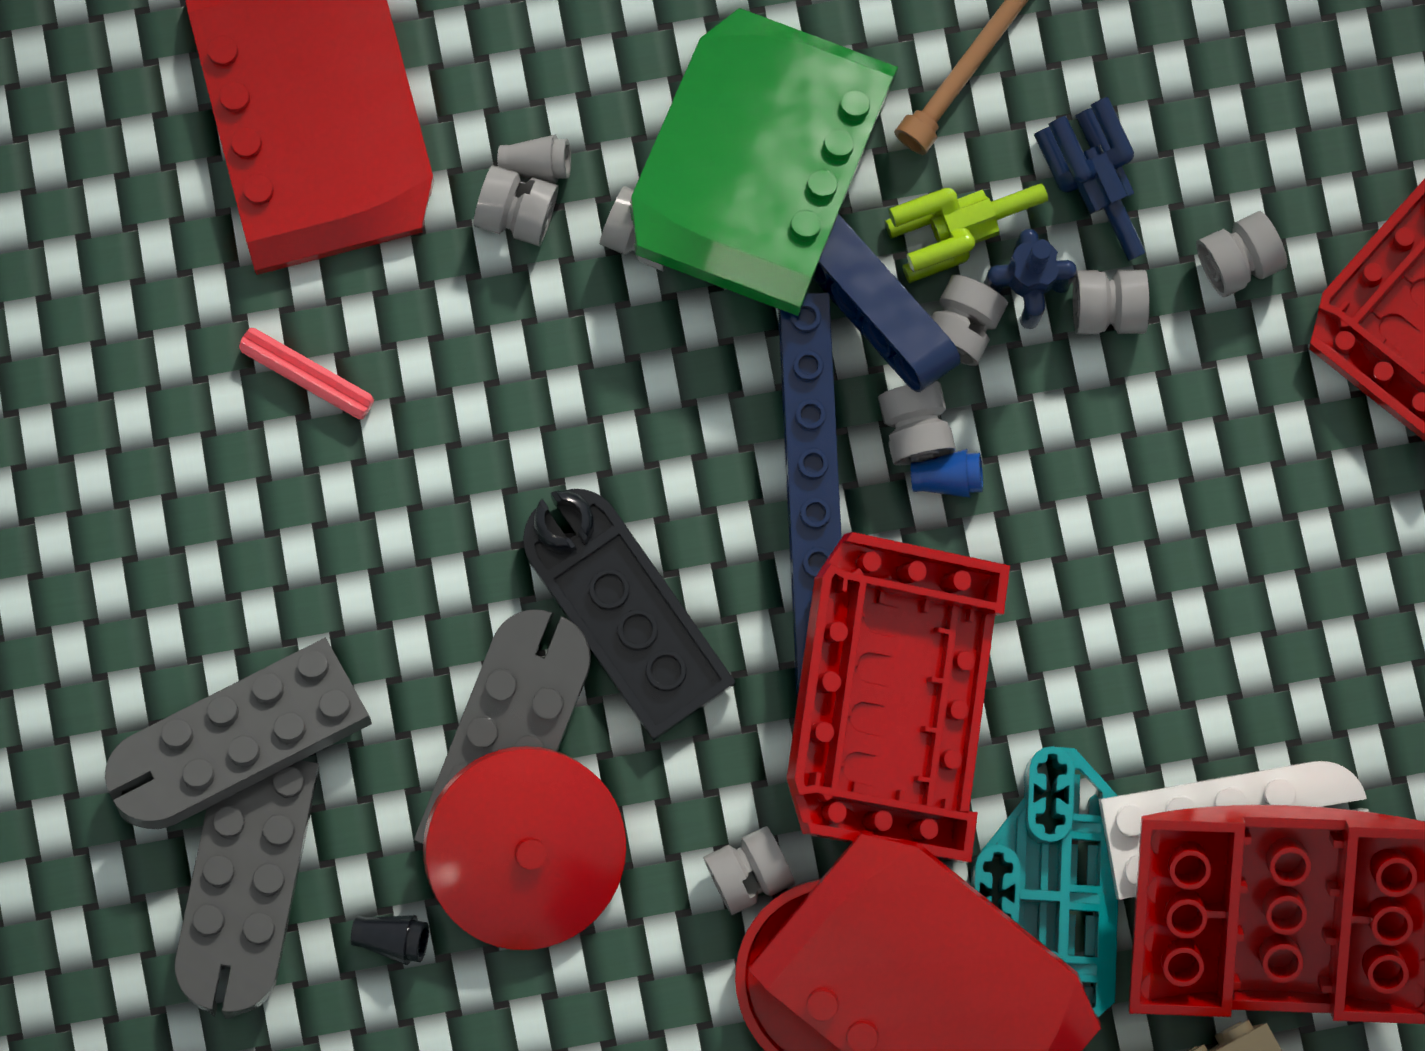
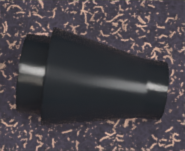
M416 915L356 916L351 930L352 946L363 947L404 965H408L411 961L421 962L426 953L429 925L427 922L418 921Z

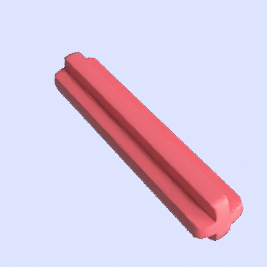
M249 328L242 337L239 349L243 354L353 417L363 419L371 409L374 402L371 394L256 328Z

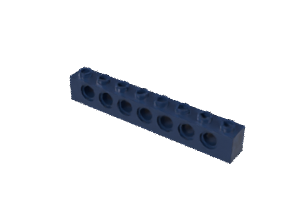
M829 293L807 294L799 316L778 309L796 696L799 693L814 579L842 538Z

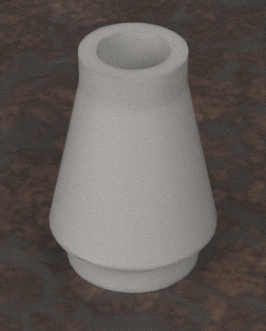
M550 135L512 145H499L497 155L498 167L517 172L521 177H533L546 182L557 183L558 179L570 177L571 148L569 140L558 139L556 135Z

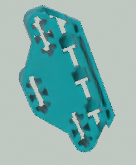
M1044 747L1036 752L1026 765L1024 798L973 861L971 886L978 892L980 889L984 892H989L992 889V873L984 872L983 866L989 864L993 856L999 857L1000 865L1008 867L1009 872L999 878L998 893L1010 888V900L1006 897L999 898L997 907L1077 971L1082 983H1093V986H1084L1095 1014L1099 1017L1115 1003L1118 899H1116L1098 799L1114 797L1117 794L1075 748ZM1047 759L1052 760L1053 768L1060 769L1062 775H1058L1052 782L1051 795H1056L1064 790V801L1055 798L1051 802V817L1059 819L1060 825L1053 828L1050 834L1045 833L1044 825L1036 824L1035 819L1045 812L1046 797L1033 802L1034 792L1042 795L1047 788L1046 775L1038 773L1037 768L1042 767L1046 763ZM1075 770H1079L1099 791V797L1094 794L1088 800V815L1079 814L1080 774H1075ZM1072 840L1097 841V845H1087L1086 885H1077L1078 844H1072ZM988 896L987 899L992 902V896ZM1069 911L1095 912V916L1085 915L1083 956H1074L1076 915L1069 914Z

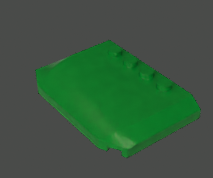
M737 9L699 39L633 191L630 201V213L635 234V255L799 316L853 177L896 77L898 67L744 9Z

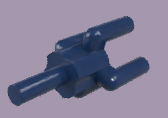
M1105 97L1090 105L1091 108L1075 115L1090 149L1083 152L1066 115L1048 124L1049 127L1036 132L1034 137L1059 189L1065 193L1078 189L1090 214L1104 209L1128 261L1146 253L1122 203L1123 199L1134 194L1122 168L1123 165L1132 161L1134 150L1109 97Z
M1025 229L1020 233L1009 264L992 266L988 270L983 283L999 294L1004 286H1010L1016 294L1023 297L1024 309L1020 316V323L1026 329H1033L1038 325L1045 310L1044 295L1051 288L1058 293L1066 292L1077 272L1076 265L1072 261H1056L1057 250L1047 240H1039L1037 232L1033 229Z

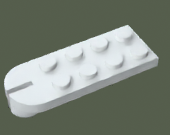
M1313 761L1098 799L1116 899L1136 897L1141 816L1180 809L1230 805L1324 807L1367 799L1364 788L1357 777L1345 767L1327 761ZM1364 808L1352 809L1355 811L1369 812V809Z

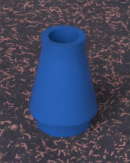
M964 449L926 461L912 462L911 484L913 492L924 491L971 498V493L983 492L981 454L968 453V449Z

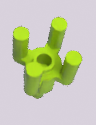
M1042 183L994 201H990L983 190L957 198V194L953 189L943 188L889 208L890 219L884 222L891 239L931 224L937 243L908 253V263L902 265L908 283H912L967 262L970 257V251L973 250L976 243L999 235L1000 231L997 220L1048 202V195Z

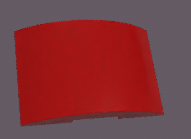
M1290 805L1211 806L1141 816L1128 1005L1129 1014L1231 1017L1232 1010L1330 1013L1333 1021L1425 1024V821L1364 811Z

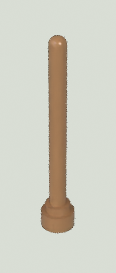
M1004 0L923 110H916L913 115H906L894 133L906 147L921 155H925L937 140L936 131L939 129L937 122L1029 0Z

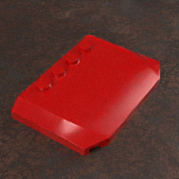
M185 0L243 231L256 275L423 233L424 219L429 197L432 194L434 177L387 0Z
M1425 178L1324 290L1309 350L1424 441Z
M855 532L843 535L814 579L786 778L802 834L852 843L859 833L865 830L873 832V835L884 838L917 842L938 859L971 863L978 812L969 811L994 620L995 616L1004 615L1010 565Z
M865 830L859 833L749 965V971L769 993L841 1051H1082L1101 1029V1023L1091 1006L1077 971L919 843L904 839L898 841L873 835V832Z

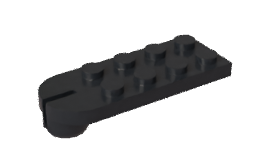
M585 489L551 492L553 503L576 535L572 538L565 536L551 516L549 507L541 499L537 508L528 518L524 529L523 539L527 559L567 618L583 632L588 641L590 651L652 740L655 741L736 685V682L612 505L599 494Z

